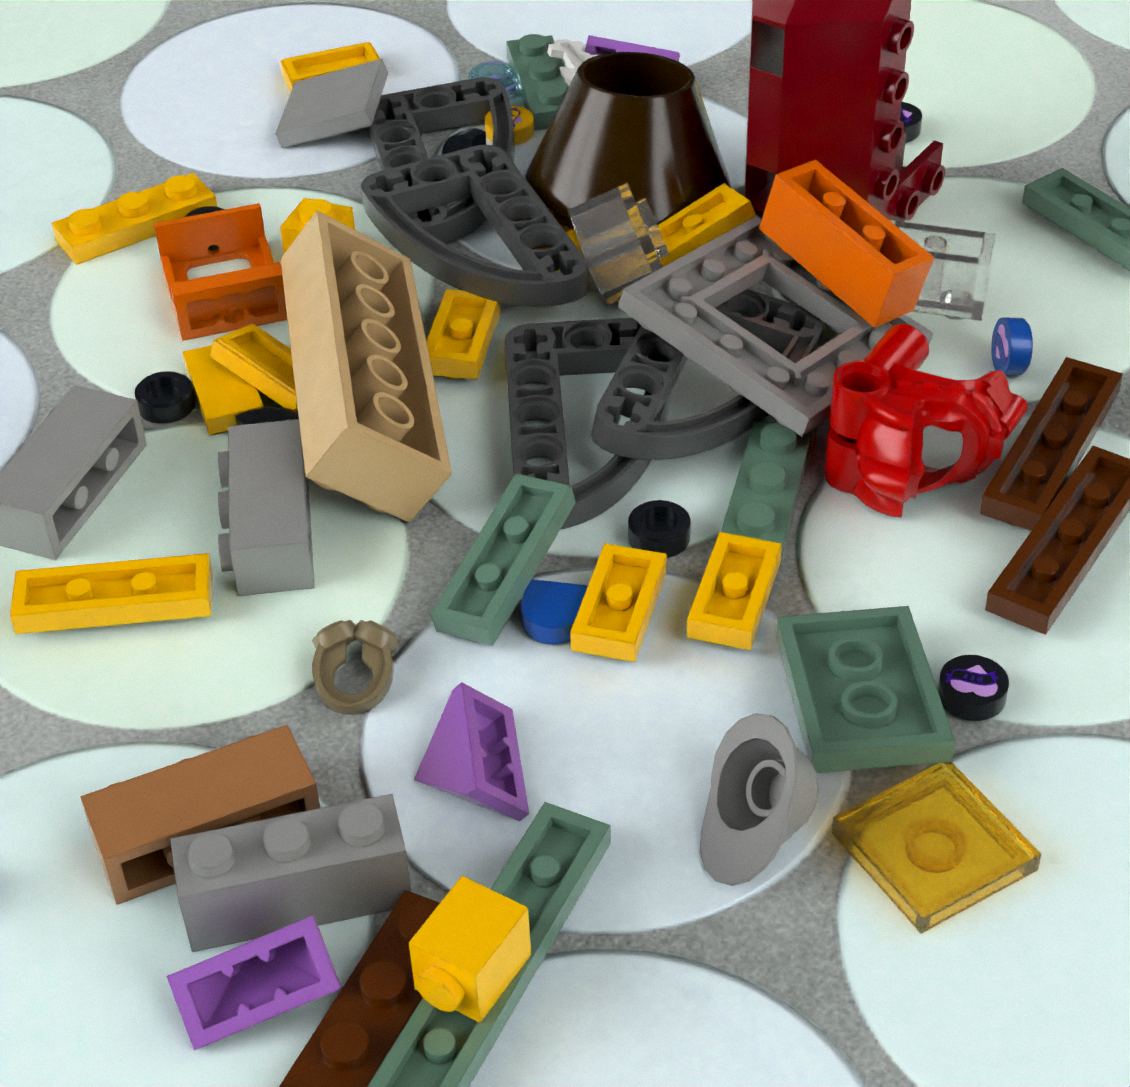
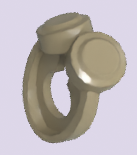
M341 620L321 629L317 636L312 639L316 648L312 662V674L316 691L321 701L328 708L348 715L364 713L375 708L384 699L393 682L394 666L392 654L400 640L396 638L394 632L371 620H360L356 625L351 620ZM356 640L362 644V662L369 666L373 676L371 683L365 690L356 694H346L337 689L334 684V676L339 667L346 663L347 645Z

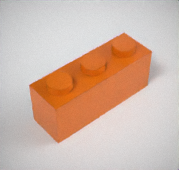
M817 160L775 175L759 229L873 328L914 311L935 257Z

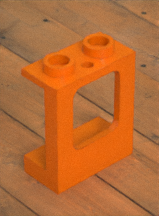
M260 203L153 223L162 269L182 341L234 331L250 324L260 326L287 320L282 268L280 262L274 263L267 243ZM211 245L218 246L216 250H208ZM234 259H246L251 268L191 280H188L187 271L191 268Z

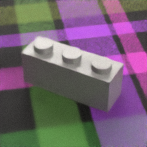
M73 386L0 471V546L56 560L147 446L137 400Z
M299 419L228 426V451L218 452L221 487L229 488V491L218 492L222 529H229V533L218 534L222 572L234 571L238 596L315 588L309 478L305 477Z
M393 794L170 839L177 895L192 952L257 939L313 915L319 926L393 910L405 890L411 892L406 849Z

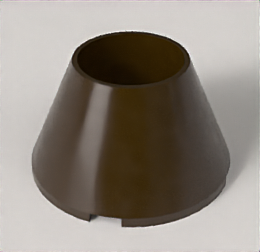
M641 52L602 54L587 59L578 67L525 174V179L546 207L554 211V217L559 224L589 234L622 239H637L723 183L731 187L694 73L686 65L674 59Z

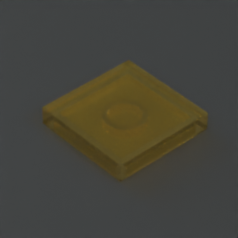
M952 762L938 763L833 817L832 834L920 934L1036 872L1040 864L1041 853Z

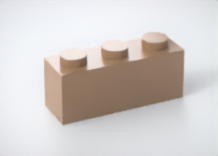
M288 724L80 796L91 836L116 905L176 884L171 838L320 808L316 782Z

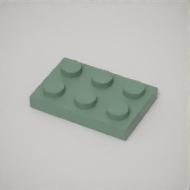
M909 606L777 617L776 638L806 754L811 760L816 773L953 762L955 739Z

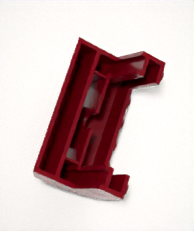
M752 0L744 197L751 201L756 216L761 219L763 217L776 174L813 160H817L897 227L905 220L909 221L915 215L918 207L930 195L934 196L938 193L945 177V167L941 165L943 143L934 140L907 167L903 166L906 131L904 130L903 122H900L901 103L909 85V75L905 72L906 52L914 34V24L910 21L912 0Z

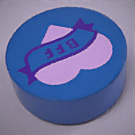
M999 318L995 324L991 342V355L995 371L1002 370L1005 375H1022L1028 369L1032 358L1033 338L1030 325L1024 318Z

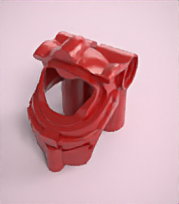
M907 324L892 326L863 360H854V362L843 364L836 369L833 375L829 418L830 428L828 430L824 471L825 480L831 487L842 492L854 494L867 507L877 512L900 518L902 517L903 504L909 498L916 499L917 494L935 490L955 482L961 484L975 479L976 475L983 473L992 464L994 459H1000L1004 440L1010 436L1028 409V404L1024 398L1009 391L1008 381L1002 370L989 371L980 378L973 380H954L917 371L929 355V344L921 331ZM935 426L950 432L958 431L962 434L961 456L953 465L943 469L924 465L922 448L923 430L925 427Z

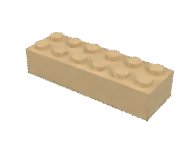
M317 210L281 257L305 477L313 480L317 485L326 490H336L357 499L376 512L388 513L410 523L452 475L411 260Z

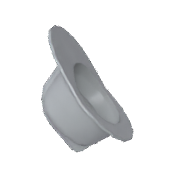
M755 713L739 719L725 733L715 753L711 773V788L701 828L700 854L704 869L716 882L735 886L754 879L769 866L780 850L781 845L808 822L816 807L819 792L816 770L809 757L796 747L788 727L774 716Z

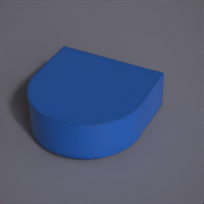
M532 579L524 591L521 602L522 626L526 634L532 639L545 644H562L571 641L570 632L588 585Z

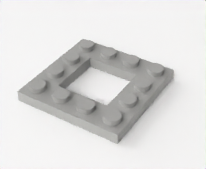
M758 216L623 289L618 304L619 309L638 321L644 329L655 333L678 349L688 360L705 368L729 385L735 393L746 397L773 416L782 426L790 428L801 437L830 418L833 375L838 367L854 362V360H863L884 334L894 325L907 324L917 328L926 337L928 344L934 335L933 332L906 314L873 328L759 229L762 219ZM764 281L779 291L787 301L801 306L822 320L830 330L840 335L797 363H794L715 309V307L756 283Z

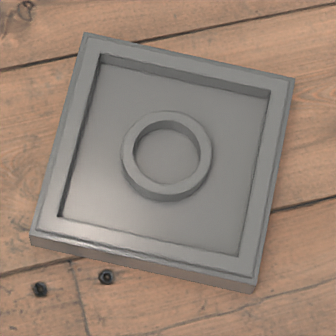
M383 59L296 81L275 133L282 148H289L370 127L388 76V70Z

